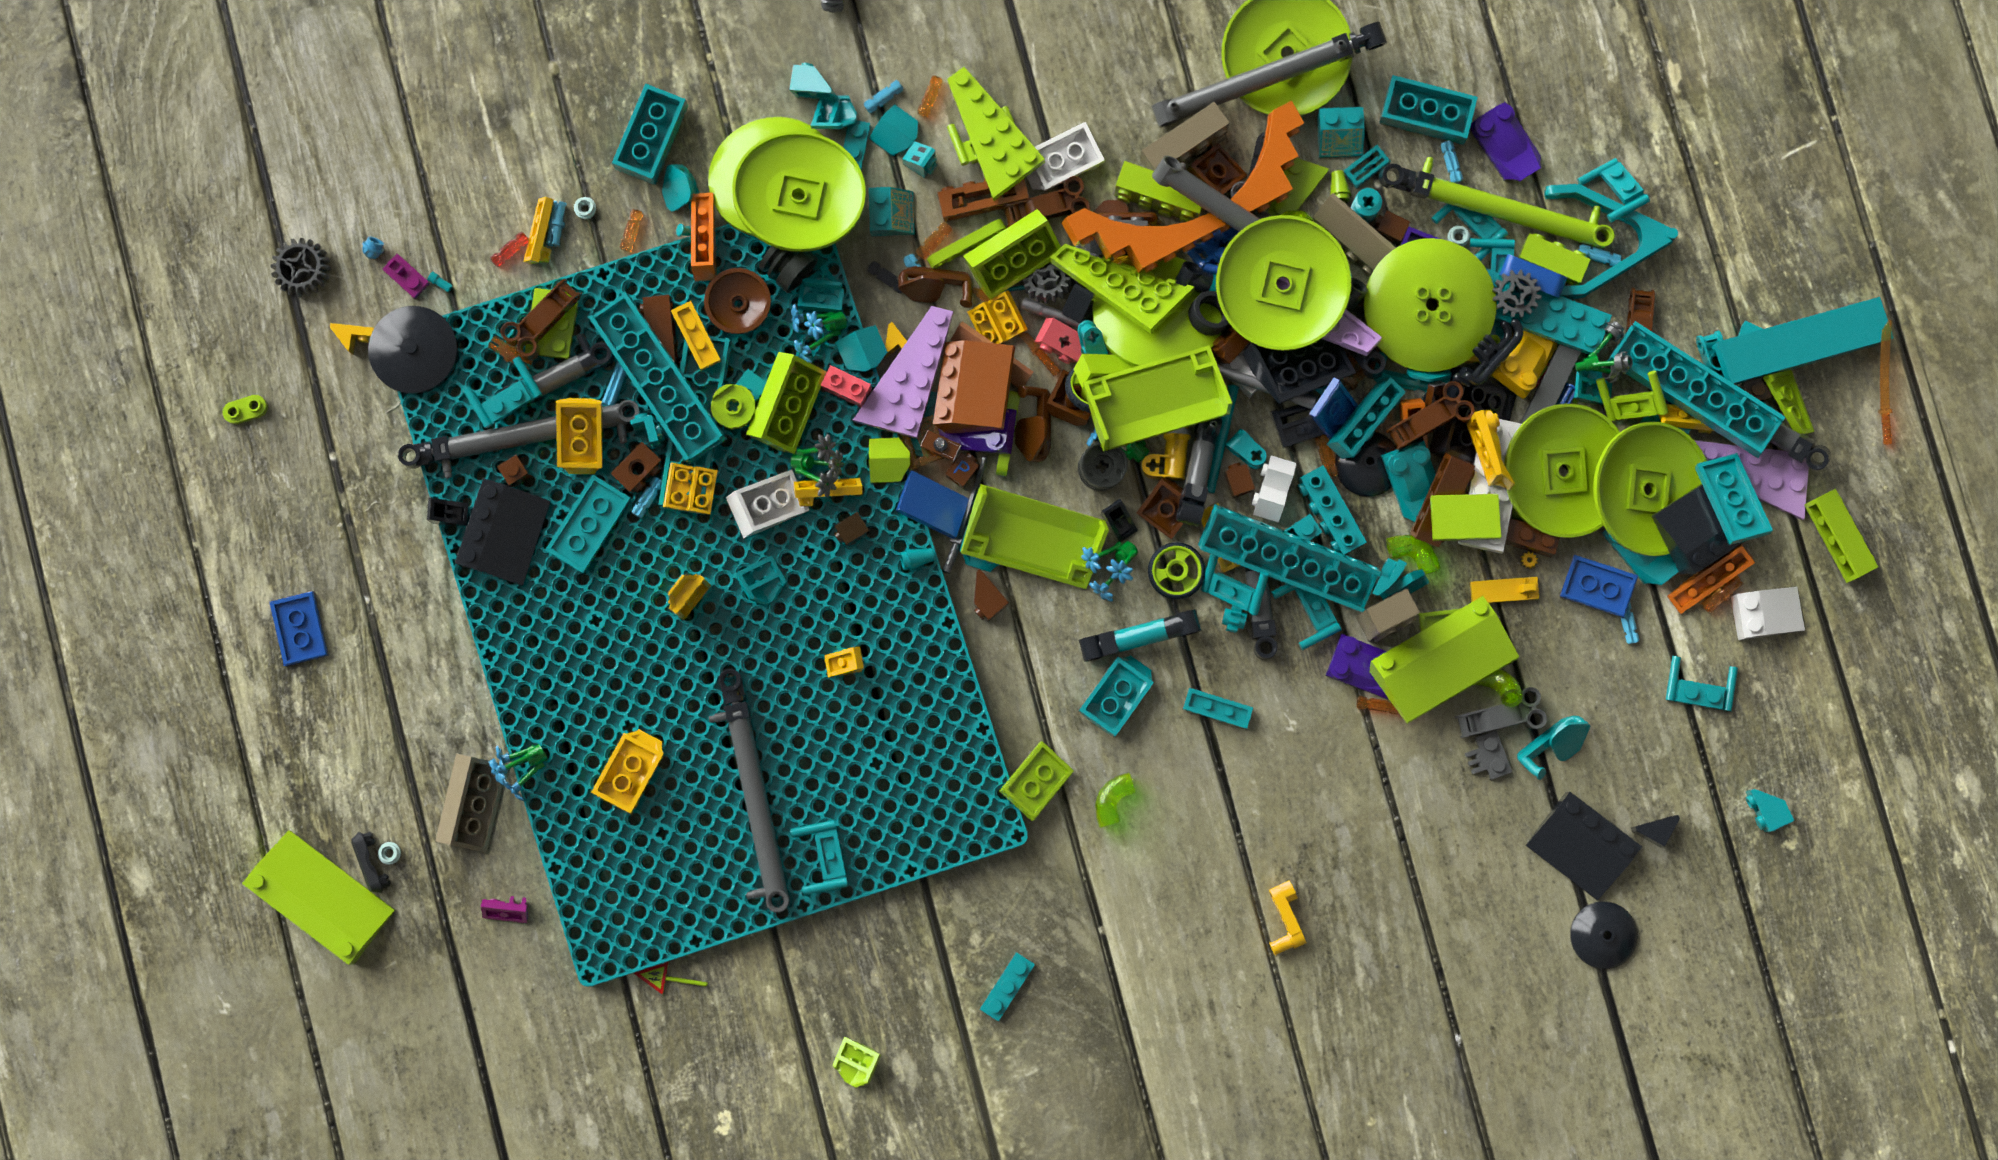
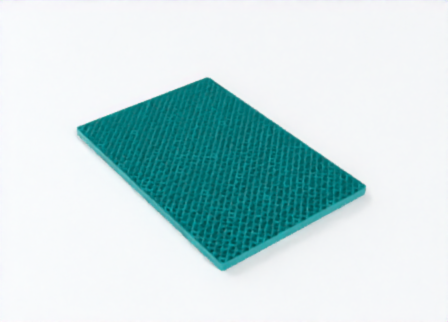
M730 224L715 228L716 258L721 260V265L717 267V275L728 269L744 268L758 274L764 280L767 287L773 286L777 289L776 293L771 295L769 314L758 328L745 334H730L720 330V333L714 336L723 339L730 338L732 341L728 368L733 369L734 372L731 377L726 378L725 385H735L745 373L743 369L744 364L749 361L755 363L751 371L767 382L774 363L766 364L764 362L766 356L774 355L777 357L778 352L785 353L789 348L795 349L794 340H797L798 343L801 342L804 347L810 341L816 342L832 331H828L825 325L822 326L823 334L818 333V340L813 335H808L809 329L801 330L799 328V333L794 331L793 322L791 321L793 317L791 309L793 303L799 298L800 285L790 293H786L776 283L780 273L771 278L767 274H759L760 262L771 245L755 236L735 229ZM728 232L736 234L735 238L731 241L725 239V235ZM691 236L442 315L454 330L458 342V358L454 373L442 385L432 391L414 395L398 392L413 444L429 442L431 439L447 435L452 437L464 435V432L470 428L474 430V433L485 431L482 422L467 399L463 389L468 386L472 388L475 381H482L481 388L473 390L481 403L498 394L504 387L513 385L516 381L522 379V376H514L516 369L512 361L514 358L520 356L532 376L559 364L556 362V358L538 356L535 360L528 361L518 351L514 356H509L508 350L513 346L509 345L501 336V328L505 323L515 322L519 324L530 313L535 288L552 290L561 280L567 279V283L577 293H582L578 303L575 326L581 327L580 333L585 334L590 347L602 341L603 338L597 329L591 327L592 322L589 316L596 314L613 302L606 301V296L609 293H616L617 299L622 296V293H627V289L630 286L638 288L635 294L629 295L637 307L643 304V297L670 295L673 298L674 309L691 301L708 336L713 337L709 335V331L716 326L710 321L708 316L702 313L705 308V294H696L698 287L705 286L707 288L711 280L694 281L693 274L689 273L691 253H683L684 247L691 245ZM832 244L830 247L833 248V251L829 255L822 254V249L810 251L818 258V262L811 273H816L824 264L828 269L833 266L840 269L839 273L833 276L846 289L842 312L844 313L845 308H848L850 311L849 316H846L844 313L847 328L841 330V335H837L839 337L838 340L848 335V331L851 328L860 330L863 327L836 244ZM755 246L763 247L762 253L757 255L752 253V249ZM666 252L673 253V257L669 261L662 260V256ZM736 252L742 254V258L739 261L731 260V256ZM644 259L652 260L649 267L644 268L641 266ZM623 266H631L629 273H620ZM606 272L607 280L603 281L602 274ZM671 273H679L678 280L670 281L668 279ZM588 279L589 284L586 287H579L580 280ZM652 279L659 281L655 288L648 287V282ZM679 293L686 294V298L682 302L675 301V297ZM519 299H526V303L522 308L516 307V302ZM589 299H594L596 302L592 308L585 307V303ZM737 301L735 303V307L740 308L743 305L742 301ZM499 306L503 308L501 309V314L497 313ZM776 307H781L783 313L780 316L772 315V310ZM798 309V314L806 315L809 312L812 315L813 312ZM816 311V314H826V313H829V312ZM476 313H484L482 320L474 321ZM455 320H463L461 327L453 328ZM675 320L678 361H681L685 338ZM786 327L790 329L788 336L781 337L778 335L781 328ZM512 329L511 332L507 335V337H516L518 331L516 329ZM490 333V339L488 341H480V337L482 334ZM762 334L769 336V340L764 344L757 341L758 337ZM573 336L570 358L576 356L578 349L581 348L576 336ZM462 340H469V345L465 349L459 348ZM743 341L744 344H746L744 350H741V348L739 347V342ZM826 341L808 355L812 362L811 364L814 365L816 362H822L825 365L823 370L826 373L831 365L870 383L871 390H874L880 381L876 367L870 369L873 371L872 377L865 379L861 376L862 371L847 370L844 363L841 365L835 364L833 362L834 358L840 355L836 344H829ZM604 350L597 354L598 360H604L607 357V351ZM495 353L497 355L496 360L488 363L487 356ZM614 356V362H615V366H616V363H617L618 360H617L616 357ZM469 360H475L474 368L466 369V363ZM538 361H545L543 369H535V364ZM615 366L612 370L600 368L594 371L590 377L583 376L541 396L542 399L530 405H524L519 410L508 415L516 416V421L512 425L555 417L556 410L548 411V405L557 400L570 398L572 395H579V398L603 401ZM503 374V380L500 383H493L495 375ZM626 374L615 404L631 400L639 406L642 413L655 416L647 404L640 405L638 403L641 394ZM455 387H460L461 392L459 396L452 397L451 391ZM599 388L601 391L600 395L596 398L590 397L591 390ZM819 390L812 410L817 412V415L814 419L807 420L801 436L802 444L796 450L815 448V444H820L819 440L812 439L813 432L817 430L823 432L824 438L827 434L830 435V443H836V446L832 449L835 453L836 450L839 451L842 445L847 444L851 446L850 453L843 454L842 462H844V466L841 467L842 475L838 476V479L860 478L862 487L865 488L863 495H844L840 503H834L832 496L814 497V500L818 499L823 502L819 510H814L811 506H808L809 511L743 538L732 511L728 516L720 515V509L724 506H729L726 497L738 490V488L734 487L737 479H745L746 484L744 487L758 482L755 480L758 472L763 471L767 473L766 479L779 475L776 473V470L780 465H786L788 471L792 470L797 481H806L810 478L795 473V469L791 466L792 453L778 450L779 453L775 454L773 451H770L773 447L754 438L744 440L742 434L748 430L751 421L746 426L733 430L719 426L725 437L732 438V444L728 447H723L721 444L715 447L713 464L718 466L715 487L722 485L725 490L721 495H713L710 520L707 523H700L699 516L701 514L661 509L659 515L652 516L650 514L651 508L659 504L660 491L658 490V495L650 507L645 509L646 513L636 523H631L629 516L632 514L634 506L638 505V500L642 496L644 489L639 493L635 492L633 499L629 502L618 520V527L610 532L601 546L604 548V554L598 558L594 557L584 573L589 575L590 579L586 585L579 584V578L584 574L545 550V543L553 538L562 524L563 520L560 519L563 517L562 513L568 514L580 494L576 495L574 493L576 485L582 484L585 488L592 475L598 478H605L606 483L622 493L628 492L613 477L611 472L631 453L630 449L633 444L643 442L657 457H666L669 436L664 428L666 440L662 441L663 447L654 449L650 444L646 429L641 431L634 429L632 432L627 433V443L623 444L620 443L616 427L607 428L614 432L610 439L603 438V433L607 429H602L603 467L599 468L595 474H568L562 467H557V439L502 449L495 453H482L477 459H471L470 456L459 458L458 464L451 466L452 478L449 479L445 478L442 464H438V468L434 473H429L428 471L430 464L420 466L430 498L463 502L467 497L472 499V504L468 507L467 525L482 480L477 479V473L480 470H486L487 475L485 479L508 485L503 475L498 472L497 466L515 455L520 459L523 456L529 457V463L525 467L536 480L532 487H526L524 482L515 489L551 501L546 515L549 524L545 529L541 530L523 586L519 584L510 585L509 581L471 569L470 574L462 578L460 572L464 567L455 563L457 554L454 552L457 551L458 546H461L467 526L456 525L457 532L449 536L447 530L451 525H438L509 755L538 744L543 750L548 749L550 751V758L543 762L545 767L539 769L532 776L536 783L534 788L528 790L524 783L520 791L525 799V808L578 980L583 986H595L1019 847L1027 841L1028 834L1020 810L1008 799H1000L997 795L998 790L1009 780V775L929 529L919 522L917 524H914L913 521L909 522L908 520L911 518L896 512L906 480L902 483H886L883 489H876L874 483H870V468L867 466L869 447H862L860 442L864 438H881L886 430L867 425L862 427L855 426L853 419L861 408L856 405L849 406L846 400L829 392H821ZM434 394H439V401L435 404H431V396ZM418 401V408L412 411L409 410L410 403ZM835 403L838 405V409L834 413H829L826 411L827 405ZM461 408H467L466 416L459 418L457 415L458 411ZM628 408L625 410L624 416L626 418L632 417L635 414V409ZM531 409H534L536 412L534 417L531 418L528 414H530ZM446 415V421L443 424H437L438 416ZM508 416L496 422L494 429L510 426L506 424ZM420 421H424V429L421 431H416V424ZM836 424H842L845 428L842 433L836 434L833 432V427ZM893 433V438H898V434ZM543 450H550V456L546 460L540 459V453ZM613 450L620 451V457L616 460H610L609 457ZM752 451L760 452V458L756 461H751L749 454ZM819 452L810 453L814 460H819ZM731 458H738L739 464L735 468L728 466V461ZM639 465L635 466L633 469V473L635 475H640L637 473V468ZM814 465L807 472L820 478L821 473L826 475L831 468L829 466ZM848 466H857L858 472L855 475H848L846 473ZM664 467L655 477L663 479ZM908 468V470H907L906 473H905V474L907 475V477H908V474H909V472H910V471H909V468ZM555 470L557 472L556 478L551 481L547 480V473ZM651 476L645 483L650 485L649 483L654 477ZM459 477H465V484L457 487L456 480ZM444 484L443 492L436 494V485ZM557 491H562L563 498L560 501H554L553 494ZM884 500H890L893 503L890 510H883L880 507ZM863 507L871 508L870 516L862 517L860 515L868 529L872 527L878 529V535L875 538L865 536L849 547L845 543L840 544L834 535L837 531L835 525L840 523L838 521L839 516L844 513L851 516L856 512L859 514ZM683 519L688 520V528L679 530L678 523ZM822 520L829 522V528L825 531H820L817 528L818 523ZM897 521L900 526L898 530L890 531L887 528L888 523ZM661 526L668 528V532L664 537L657 536V530ZM800 527L808 529V534L804 538L796 535ZM728 528H738L737 535L735 537H728L726 533ZM640 533H645L646 541L642 544L636 543V536ZM711 533L716 534L717 539L715 543L707 544L706 536ZM779 534L787 536V541L782 545L775 542ZM918 535H925L928 538L927 543L921 546L916 544L915 539ZM618 540H624V549L620 551L615 550V543ZM689 540H693L696 543L692 551H686L684 548L685 543ZM764 541L766 543L765 549L763 551H756L754 549L756 542ZM828 541L836 543V548L832 552L824 550V545ZM902 541L906 544V549L931 548L935 561L931 566L922 565L913 569L910 573H903L900 561L901 552L895 551L894 545ZM667 547L674 548V555L670 558H665L663 555ZM739 547L745 550L743 557L735 558L733 556L734 550ZM807 548L815 551L812 553V558H808L806 555L803 556ZM877 548L885 550V556L882 559L873 557V552ZM646 554L653 555V561L649 565L642 563V559ZM717 554L723 555V562L720 565L712 563L713 557ZM772 555L786 580L785 585L776 600L769 604L762 605L748 600L735 573ZM785 555H792L794 557L791 565L786 566L782 564V559ZM856 555L864 557V562L860 566L852 564V559ZM560 560L562 563L560 570L552 571V563ZM631 561V569L627 572L622 571V563ZM695 561L702 562V569L698 572L691 570V565ZM835 562L843 564V569L839 573L831 571V565ZM539 567L540 575L536 578H531L530 571L532 568ZM606 567L610 568V576L604 579L601 578V570ZM674 568H680L681 575L679 578L682 575L697 574L704 577L711 585L693 608L694 618L690 621H683L669 610L668 592L679 579H672L670 577V572ZM813 569H820L822 571L821 577L817 580L810 578V572ZM884 569L892 572V576L888 580L880 578V572ZM652 575H659V583L651 586L649 578ZM723 575L730 577V583L726 586L719 585V578ZM795 575L799 576L800 584L795 587L790 586L789 579ZM863 576H868L871 579V583L867 587L859 585V579ZM934 576L941 579V584L935 588L929 585L930 578ZM491 581H497V589L489 592L488 584ZM562 581H567L568 589L565 592L558 591V585ZM634 581L638 582V590L633 593L629 592L628 585ZM841 583H847L850 586L846 594L838 592V586ZM910 584H918L920 591L917 594H910L908 592ZM470 588H476V596L468 599L467 591ZM541 588H546V597L538 599L537 591ZM614 588L617 590V596L610 600L606 594L609 589ZM820 590L828 591V598L824 601L817 599L816 595ZM891 590L899 593V597L895 601H889L886 597L887 593ZM519 595L526 597V601L522 606H517L515 602ZM590 595L596 597V603L593 606H587L585 603L586 598ZM659 596L666 597V604L662 607L656 606L655 603ZM730 596L737 598V603L733 607H727L725 604L726 599ZM801 596L806 597V606L802 608L797 607L795 604L796 599ZM869 597H875L878 603L876 607L868 608L865 604L866 600ZM940 597L948 600V605L942 609L935 605L936 600ZM503 602L504 610L496 613L494 610L495 604ZM568 602H573L575 605L574 611L571 613L564 611V607ZM640 602L644 603L645 610L641 614L635 613V605ZM708 603H714L716 606L712 614L704 612V608ZM782 603L786 605V611L778 615L774 612V608L777 604ZM848 604H854L857 608L856 612L852 615H847L844 612ZM923 604L927 607L924 615H917L914 612L917 605ZM481 608L483 616L479 620H475L473 613L476 609ZM547 609H552L554 613L550 620H544L543 613ZM618 609L623 610V618L618 621L614 620V612ZM757 610H762L765 613L762 621L757 622L753 619V615ZM826 611H833L835 613L833 621L826 622L823 619ZM895 612H904L906 614L905 620L896 622L893 619ZM531 616L532 624L528 627H523V618ZM595 617L602 619V621L599 622V627L592 624L593 622H595ZM665 617H672L673 624L669 628L662 626V621ZM736 617L743 618L744 623L740 628L732 626V621ZM808 617L814 620V625L810 629L802 626L803 620ZM882 618L885 622L884 626L881 629L873 628L872 622L874 619ZM945 619L955 622L952 624V629L942 626L945 624ZM504 623H510L511 630L507 634H502L501 626ZM575 623H580L581 631L578 634H572L571 626ZM647 623L651 624V632L643 635L641 627ZM715 624H721L722 632L719 635H712L711 628ZM785 624L793 627L792 633L788 636L781 633V628ZM855 625L863 627V633L859 636L851 634V629ZM925 625L933 627L934 632L931 636L926 637L922 635L921 630ZM487 629L490 633L489 638L481 641L480 633ZM553 630H559L560 637L556 641L550 640V633ZM624 630H628L631 634L630 639L626 642L620 640V634ZM693 631H700L701 638L697 642H691L690 634ZM769 631L772 635L771 640L766 643L761 642V633ZM833 632H840L842 639L838 643H833L830 641V635ZM904 632L911 633L913 636L911 642L906 644L901 642V634ZM532 637L539 639V643L535 648H530L528 644ZM607 637L609 645L601 649L598 644L599 640ZM675 637L679 638L680 644L678 648L670 649L669 641ZM743 638H748L750 646L744 650L740 649L739 641ZM814 638L821 641V645L817 650L809 648V642ZM889 639L891 647L888 650H881L879 648L881 640ZM954 639L962 643L961 648L957 651L951 650L949 647L950 642ZM515 643L517 645V652L509 655L507 652L508 646ZM581 644H586L588 651L585 655L580 656L577 649ZM653 644L657 645L658 653L654 656H649L647 652L648 647ZM721 645L729 647V652L726 656L718 655V648ZM792 645L798 646L800 650L799 654L795 657L788 655V649ZM868 646L870 648V654L867 657H862L864 669L861 672L851 673L856 677L852 685L844 684L843 679L845 675L828 677L827 669L824 671L816 669L817 661L825 660L824 655L852 647ZM932 646H937L941 650L940 655L936 658L928 655V650ZM490 651L496 654V656H493V661L486 658L490 655ZM565 651L567 654L565 661L557 662L556 655L558 652ZM635 651L637 653L636 661L628 663L626 660L627 654ZM700 652H706L708 655L704 663L697 662L696 657ZM771 652L778 654V660L774 664L767 662V655ZM911 653L918 654L920 658L918 663L914 665L907 662V657ZM539 658H544L545 666L542 669H536L535 662ZM609 658H614L616 661L615 667L607 670L605 667L606 661ZM682 658L685 659L686 667L683 670H677L675 667L676 661ZM749 659L757 661V667L752 671L747 670L745 667ZM889 660L898 662V668L895 671L891 672L886 669V663ZM960 660H964L969 664L965 672H960L956 669V664ZM517 665H523L524 672L520 676H515L514 668ZM593 665L595 669L594 674L586 677L584 674L585 667ZM660 665L664 666V675L656 677L654 674L655 668ZM728 666H734L743 678L746 701L743 702L748 703L752 728L756 732V747L763 754L760 761L761 770L769 774V781L765 783L766 793L776 796L773 804L770 805L769 803L771 817L775 814H780L783 817V823L778 827L774 826L777 844L778 839L782 835H786L790 839L788 847L781 848L778 845L787 891L790 897V904L787 908L789 915L783 920L777 916V912L771 911L767 907L766 897H762L757 905H752L746 895L747 892L764 888L750 830L748 812L743 809L745 802L744 794L736 786L737 781L740 779L739 770H734L730 767L731 759L736 757L734 747L725 748L723 745L725 737L731 736L729 724L727 722L724 727H719L716 722H709V716L725 712L724 706H728L724 705L719 684V676ZM799 666L806 668V675L802 678H797L794 674L795 669ZM868 667L877 669V674L874 678H867L865 676V670ZM939 667L947 669V676L943 679L935 676V671ZM500 671L503 678L499 683H494L492 677L494 673ZM567 672H572L573 680L565 684L563 682V675ZM638 672L643 673L644 679L642 683L635 684L633 676ZM713 673L714 681L708 685L704 684V675ZM778 673H782L785 676V681L781 685H776L773 682L774 676ZM918 674H923L926 677V682L922 686L914 683V677ZM736 676L726 677V686H734L737 681ZM545 679H550L552 686L549 690L544 691L541 684ZM616 679H620L623 684L622 688L618 691L612 689V682ZM685 680H692L693 688L690 691H683L682 683ZM756 680H761L764 683L763 689L759 692H755L752 689V684ZM830 680L834 682V689L831 692L823 691L822 686L825 681ZM896 681H902L905 684V689L900 693L893 691V684ZM968 681L973 682L976 685L974 692L966 693L963 690L964 683ZM524 686H529L531 690L527 697H522L520 694L521 688ZM595 686L601 688V694L597 698H593L590 693L591 689ZM664 687H670L672 689L671 696L662 698L661 690ZM806 687L813 690V695L809 699H803L801 696L802 690ZM881 688L884 691L883 697L878 700L873 699L871 695L873 689ZM950 688L954 691V697L951 700H945L942 697L944 689ZM507 692L509 701L506 704H501L499 697L502 693ZM578 693L580 700L577 704L572 705L569 702L571 694ZM645 693L649 694L650 702L647 705H641L640 696ZM713 694L721 696V702L716 706L710 703V697ZM784 694L792 697V701L788 706H782L780 703V698ZM860 695L863 700L861 705L852 706L850 703L851 697ZM925 695L933 698V704L929 707L921 705V698ZM557 700L558 709L550 712L548 709L549 702ZM627 700L629 709L625 712H620L618 709L619 703ZM692 701H698L700 704L699 710L694 713L690 712L689 704ZM763 701H768L771 706L770 710L766 713L759 711V705ZM832 702H839L841 704V710L838 713L834 714L829 711V706ZM903 702H909L912 705L910 713L903 714L900 712L899 707ZM975 702L980 703L983 707L981 713H971V704ZM530 707H535L537 715L529 719L527 710ZM601 707H606L608 710V714L604 719H599L597 716V711ZM675 707L678 709L679 714L677 718L671 720L668 718L667 713L669 709ZM814 708L820 711L819 718L817 720H810L808 712ZM882 709H888L891 713L890 718L886 721L878 718V714ZM957 709L961 712V718L958 721H951L948 715L951 710ZM509 714H514L516 721L513 725L508 726L506 724V717ZM580 714L586 716V723L582 726L576 724V718ZM652 714L656 715L657 723L654 726H648L646 723L647 717ZM792 715L797 716L799 720L795 727L787 725V719ZM861 716L869 718V724L865 728L857 725V720ZM932 716L940 719V724L936 728H930L927 724L928 719ZM558 721H563L565 724V729L561 733L555 731V724ZM628 722L636 726L632 728L633 732L640 729L653 737L662 736L664 739L662 745L663 757H668L671 762L670 766L666 769H662L660 765L657 766L647 785H653L656 788L655 795L647 797L644 790L638 806L632 812V814L638 813L641 816V822L636 826H633L630 822L632 814L614 805L609 811L603 810L602 803L604 800L591 793L597 779H599L610 759L611 752L615 750L623 733H631L625 730L628 727ZM699 722H705L707 727L706 731L702 734H698L695 731V726ZM770 722H774L777 725V731L774 734H767L766 725ZM839 723H846L848 726V731L843 735L836 732V726ZM910 723L918 725L919 730L917 734L909 735L906 732V728ZM980 724H984L985 727L989 726L990 729L986 731V735H982L981 732L977 733V730L980 729ZM542 728L544 735L541 739L536 740L533 733L535 729ZM608 728L614 730V737L611 740L604 738V732ZM677 729L685 731V737L681 741H677L674 738V733ZM821 729L825 730L827 733L826 739L822 742L816 741L815 733ZM894 730L897 732V739L894 742H888L885 739L887 731ZM961 730L966 731L968 734V739L962 743L958 742L955 738L956 733ZM516 735L522 737V743L518 747L512 744V739ZM591 735L593 738L592 745L584 747L582 743L583 738ZM799 736L804 737V747L800 749L795 748L793 744L794 739ZM868 737H873L876 740V746L872 749H867L864 746V740ZM939 737L945 738L947 741L946 747L941 750L934 746L935 740ZM565 742H569L572 746L568 754H563L561 751V747ZM706 743H711L713 746V752L709 755H704L702 752V746ZM780 743L784 746V752L776 756L773 754L772 748L775 744ZM846 744L854 745L855 751L853 755L845 756L843 754V747ZM917 744H921L926 748L925 754L919 757L913 753V748ZM985 746H995L996 754L992 757L986 756L983 752ZM684 750H690L692 753V758L688 762L681 760V753ZM825 751L833 753V760L829 763L822 761L821 756ZM900 751L904 754V760L901 763H894L892 761L894 752ZM972 752L975 755L974 762L971 764L963 762V754ZM524 755L511 759V762L524 757ZM597 756L600 760L599 766L592 769L589 766V760ZM804 758L812 760V766L808 770H803L800 766V762ZM875 758L878 761H883L879 770H876L875 767L871 768ZM944 759H951L954 762V766L950 771L942 769L941 763ZM526 762V767L522 765L513 767L517 782L535 767V764L530 766ZM575 763L578 766V772L571 776L568 773V767L570 764ZM713 764H717L720 767V772L717 776L709 774V767ZM782 765H789L791 768V772L787 777H782L779 774V768ZM853 765L861 767L862 772L860 776L852 777L849 770ZM926 765L930 766L933 771L932 775L928 778L920 775V769ZM1000 766L1003 769V775L1000 778L992 777L990 774L992 767ZM554 770L557 773V778L554 782L550 783L546 776L549 771ZM691 771H696L699 778L697 782L691 784L688 782L687 776ZM904 772L911 775V781L907 785L899 782V776ZM830 773H839L840 781L837 784L829 783L828 777ZM979 773L982 776V782L978 785H972L969 781L970 775ZM670 778H675L677 781V787L674 790H668L666 787V782ZM811 779H816L819 782V787L815 791H809L807 788V783ZM882 779H886L890 783L889 789L885 792L879 791L877 787L878 782ZM951 780H958L961 787L959 791L951 792L948 789V783ZM582 784L585 792L581 797H577L574 789L577 785ZM720 785L725 786L727 789L726 795L722 798H718L715 794L716 788ZM789 786L797 788L798 793L796 797L788 798L786 796V789ZM861 786L867 787L869 792L868 796L864 799H860L856 795L857 789ZM930 787H937L939 789V796L936 799L928 798L927 790ZM560 791L564 798L561 803L556 804L553 801V795ZM698 792H702L705 795V801L701 805H697L694 802V796ZM839 793H844L847 796V802L842 806L837 805L835 802V797ZM916 794L918 797L917 804L908 806L905 801L907 795ZM978 795H987L989 803L983 807L979 806L976 803ZM536 798L542 801V807L538 811L532 808V802ZM677 799H681L684 803L683 809L679 812L673 809V802ZM818 800H823L826 804L825 810L821 813L814 810V803ZM892 800L897 804L895 812L887 813L884 805L887 801ZM964 801L967 803L968 809L965 813L960 814L956 812L955 804L957 802ZM584 806L591 808L592 813L588 818H583L581 815V809ZM656 806L661 807L663 812L662 816L658 819L653 818L651 814L652 809ZM725 807L733 809V816L730 819H725L722 816V810ZM796 807H801L804 810V816L799 820H796L792 814ZM871 807L875 810V817L871 820H866L863 817V811ZM937 808H943L946 811L945 819L936 820L934 818V811ZM1009 808L1017 812V818L1013 821H1008L1004 817L1005 811ZM563 813H568L570 816V821L566 825L560 823V816ZM708 813L712 817V822L708 826H703L701 817ZM847 814L852 815L854 818V823L850 827H845L842 824V818ZM922 815L925 818V824L919 828L915 827L912 823L914 816ZM987 815H991L996 819V824L992 828H987L983 824V819ZM541 820H546L549 824L545 832H541L538 828ZM613 820H617L620 825L619 830L615 833L609 830V823ZM687 820L691 828L687 833H682L679 829L680 823ZM835 820L843 862L846 867V878L848 885L853 889V895L850 898H844L841 895L842 888L824 891L832 897L831 903L825 906L821 904L819 899L824 892L804 896L802 889L795 891L792 888L791 884L795 878H800L803 881V886L816 884L813 881V874L822 870L819 855L818 859L812 863L806 859V854L809 850H815L818 853L814 833L811 834L809 840L802 841L800 837L792 838L790 829ZM901 822L904 829L901 834L896 835L892 833L891 826L893 823ZM966 822L972 823L975 827L971 835H965L962 832V826ZM591 827H595L598 830V836L593 840L587 834ZM661 828L669 831L665 840L663 837L658 836L661 833ZM732 828H737L740 831V837L735 841L729 838V831ZM873 829L881 830L882 838L879 841L871 840L870 832ZM945 829L953 832V839L949 842L942 841L940 836L941 832ZM1015 830H1018L1019 833H1024V836L1021 837V842H1017L1016 839L1012 840L1011 836L1014 835ZM570 834H574L577 838L576 844L572 847L566 843V838ZM642 834L648 838V842L644 847H640L637 844V838ZM716 835L719 843L716 847L711 848L707 840L709 836ZM852 836L860 838L861 844L858 848L853 849L849 846V839ZM923 836H928L932 840V845L928 849H923L919 845V841ZM993 837H1000L1002 839L1003 845L1000 849H993L990 846V840ZM552 841L555 844V850L548 854L545 850V844ZM620 841L626 844V851L622 854H618L615 849L616 844ZM690 842H695L697 851L690 855L686 851V846ZM902 843H907L911 849L910 853L906 856H901L898 852V847ZM976 843L981 846L982 851L980 855L974 857L970 855L969 847ZM599 848L605 852V856L601 861H597L594 857L595 851ZM668 849H673L676 857L673 861L669 862L665 859V852ZM740 849H744L747 853V858L743 862H739L735 858L736 852ZM881 850H886L889 853V859L885 863H880L877 860V853ZM954 850L959 852L960 860L957 863H950L947 859L948 853ZM577 855L583 858V865L580 868H576L573 865V859ZM652 856L655 863L653 867L648 869L644 866L643 861L645 857ZM718 856H722L726 862L722 869H717L714 865V860ZM792 856L796 859L797 864L795 868L789 870L785 866V860ZM859 857H864L868 861V865L864 870L857 869L855 865ZM934 857L939 861V866L936 870L931 871L926 867V862L929 858ZM554 863L561 865L562 869L558 870L559 874L552 872V868L555 867ZM625 863H630L633 866V871L628 876L622 872V867ZM697 863H701L704 867V872L700 876H696L693 873V866ZM908 865L917 868V871L914 872V877L905 874V871L908 870ZM604 870H609L612 877L609 882L605 883L601 879V873ZM675 870H679L683 875L679 883L673 882L671 878ZM749 870L753 873L754 878L751 883L747 884L742 880V875L745 871ZM889 871L896 875L895 882L890 885L886 884L883 878L884 874ZM583 877H587L590 880V886L585 890L579 885L580 879ZM654 877H658L661 881V886L657 890H653L650 886V881ZM724 878H730L732 881V887L727 891L721 887V881ZM870 878L874 881L875 886L873 890L867 892L863 889L862 883L865 879ZM561 884H566L569 890L568 894L564 897L558 893V887ZM633 884L638 885L640 889L636 897H632L629 894V887ZM706 884L710 887L711 893L708 897L704 898L700 895L699 890L702 885ZM611 891H615L618 895V901L614 904L609 903L607 900V896ZM681 892H687L689 895V901L684 905L678 901V896ZM783 896L773 897L772 903L775 907L779 908L783 905ZM590 898H593L597 903L593 911H589L586 907V902ZM662 898L668 903L667 909L663 912L657 908V902ZM731 899H736L739 903V908L735 912H731L727 906ZM803 899L805 902L810 903V906L807 907V912H804L803 909L799 910L798 907ZM568 905H572L575 909V915L571 918L565 915V908ZM640 905L646 909V915L641 919L635 914L636 908ZM710 906H714L718 912L714 919H710L706 915V910ZM619 912L625 917L624 923L620 926L614 922V916ZM688 913H693L696 917V922L692 926H688L685 923V916ZM760 913L765 914L767 917V923L762 927L757 925L755 920L756 916ZM597 919L603 923V929L599 933L595 932L592 926ZM667 920H671L675 926L671 933H667L663 928ZM739 920L743 921L746 925L745 931L741 934L737 933L734 929L735 923ZM574 927H579L582 931L581 937L577 940L571 935ZM646 927H650L653 931V936L649 940L644 939L642 936V931ZM717 927L724 931V937L720 941L713 937V931ZM624 934H628L632 940L628 947H624L621 944V937ZM694 935H697L698 938L702 937L703 941L699 943L700 947L692 944V940L695 939ZM603 941L608 942L610 945V950L606 954L601 953L599 950V946ZM675 941L681 945V951L677 955L673 954L670 950L671 944ZM581 948H585L588 951V958L585 961H581L578 958V951ZM653 948L657 949L660 953L659 959L655 962L649 958V952ZM632 955L638 959V965L634 969L630 968L627 964L628 958ZM610 962L614 963L617 967V971L613 976L606 972V966ZM587 970H589L590 973L595 974V977L592 978V982L590 981V979H585V975L588 974Z

